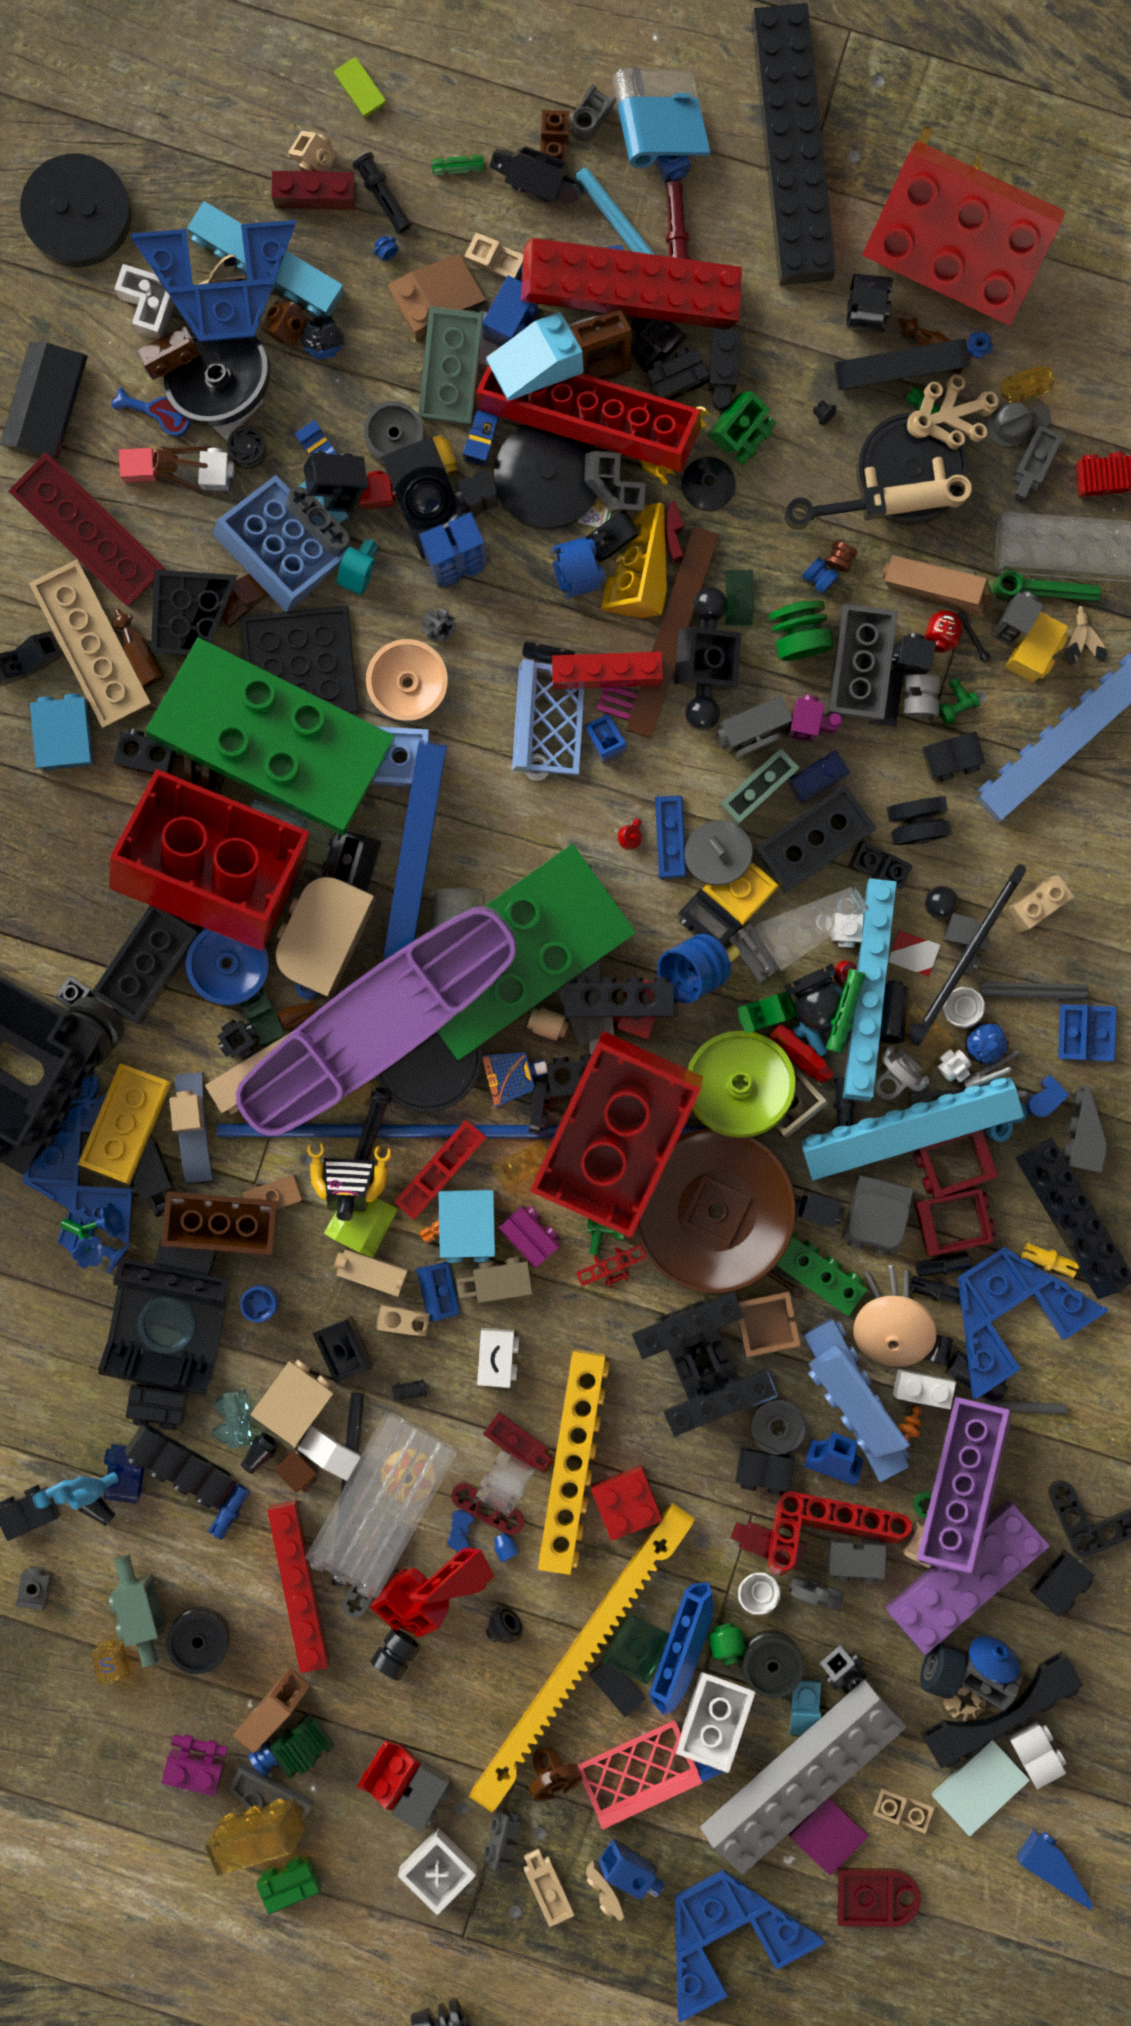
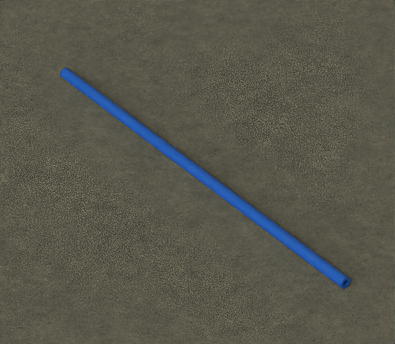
M218 1123L217 1137L360 1138L365 1124H301L281 1135L267 1136L257 1132L250 1124ZM380 1124L376 1138H450L460 1125ZM529 1125L473 1126L486 1138L553 1139L559 1125H546V1129L540 1128L539 1134L529 1132ZM684 1126L679 1137L689 1132L707 1129L708 1127Z

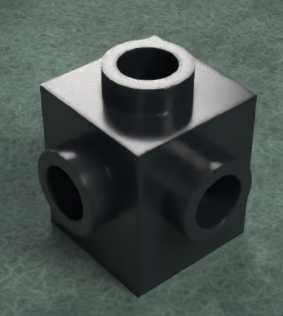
M233 1019L221 1027L223 1032L217 1035L221 1041L218 1043V1046L226 1057L230 1055L233 1059L240 1057L243 1060L255 1052L253 1047L259 1044L255 1038L259 1035L250 1022L245 1024L244 1021L239 1020L236 1022ZM242 1035L245 1041L242 1045L236 1044V1036Z
M841 1645L820 1662L821 1666L828 1673L825 1676L826 1680L835 1690L840 1687L846 1694H849L868 1677L861 1668L865 1664L855 1652L849 1654Z

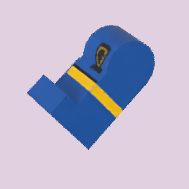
M477 411L472 430H470L463 450L464 461L487 467L499 416Z
M315 420L295 433L297 441L309 456L311 453L316 452L338 455Z

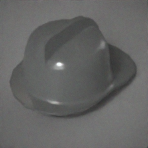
M1032 396L1020 397L1002 404L988 417V434L995 443L1006 447L1031 440L1039 424L1044 427L1049 426V409L1043 401Z

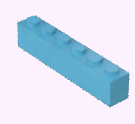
M203 201L187 227L191 242L202 249L208 247L213 250V254L220 260L228 255H235L236 265H238L237 269L247 276L241 223ZM288 251L284 255L271 290L274 291L276 288L284 293L283 297L286 300L296 304L299 302L306 306V311L314 317L331 316L345 294L343 284Z

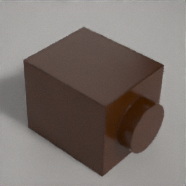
M297 1447L274 1468L275 1472L295 1493L301 1488L307 1491L317 1481L314 1476L319 1471Z

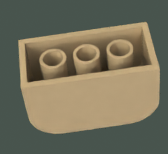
M326 877L311 882L303 890L300 898L293 900L289 909V913L292 916L288 924H282L277 938H280V942L276 950V960L281 972L296 984L332 999L377 903L375 897L335 878Z

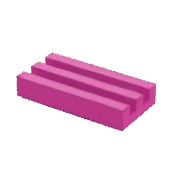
M618 687L604 688L597 711L629 721L631 714L604 706L606 701L632 710L634 704L608 696V692L632 700H636L637 694Z

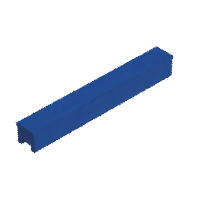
M421 739L418 742L383 958L392 956L413 942L416 937L447 745L424 742Z

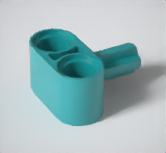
M364 540L359 550L348 547L340 563L337 585L360 596L363 595L372 575L375 561L373 557L378 550V544L375 543V540Z

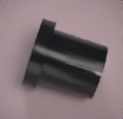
M936 1334L934 1347L923 1360L950 1366L949 1356L953 1338Z

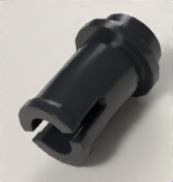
M424 1379L404 1384L397 1382V1385L392 1386L394 1402L400 1401V1404L403 1403V1400L427 1396Z

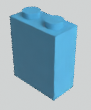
M81 694L64 695V699L54 700V697L47 696L39 697L37 702L30 703L36 768L46 771L95 765L89 701L85 697H81Z

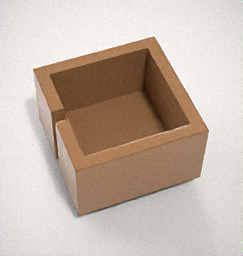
M787 1289L738 1299L745 1317L738 1320V1326L746 1357L801 1346L796 1322L793 1319H787V1316H794L790 1293Z

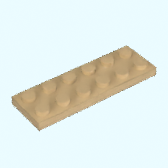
M76 559L30 582L29 585L101 727L105 729L151 706L152 703L144 687H142L79 560Z

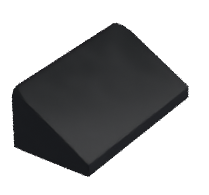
M890 670L884 719L870 720L869 724L888 727L897 726L903 673Z

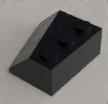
M154 570L151 653L188 655L198 637L212 643L238 575Z

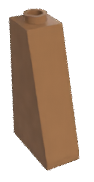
M895 555L892 556L890 563H886L883 571V578L890 589L977 617L985 618L993 594L987 578Z

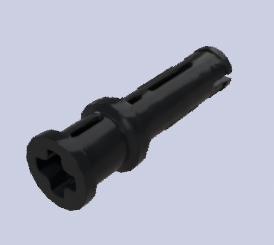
M372 152L366 153L353 162L352 167L354 170L359 171L365 181V188L373 192L395 228L396 233L401 234L408 230L412 224L387 186V176L379 170L374 161L375 156Z

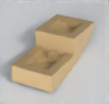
M475 233L464 257L479 267L504 279L509 275L518 280L522 273L523 254L503 247L497 240Z

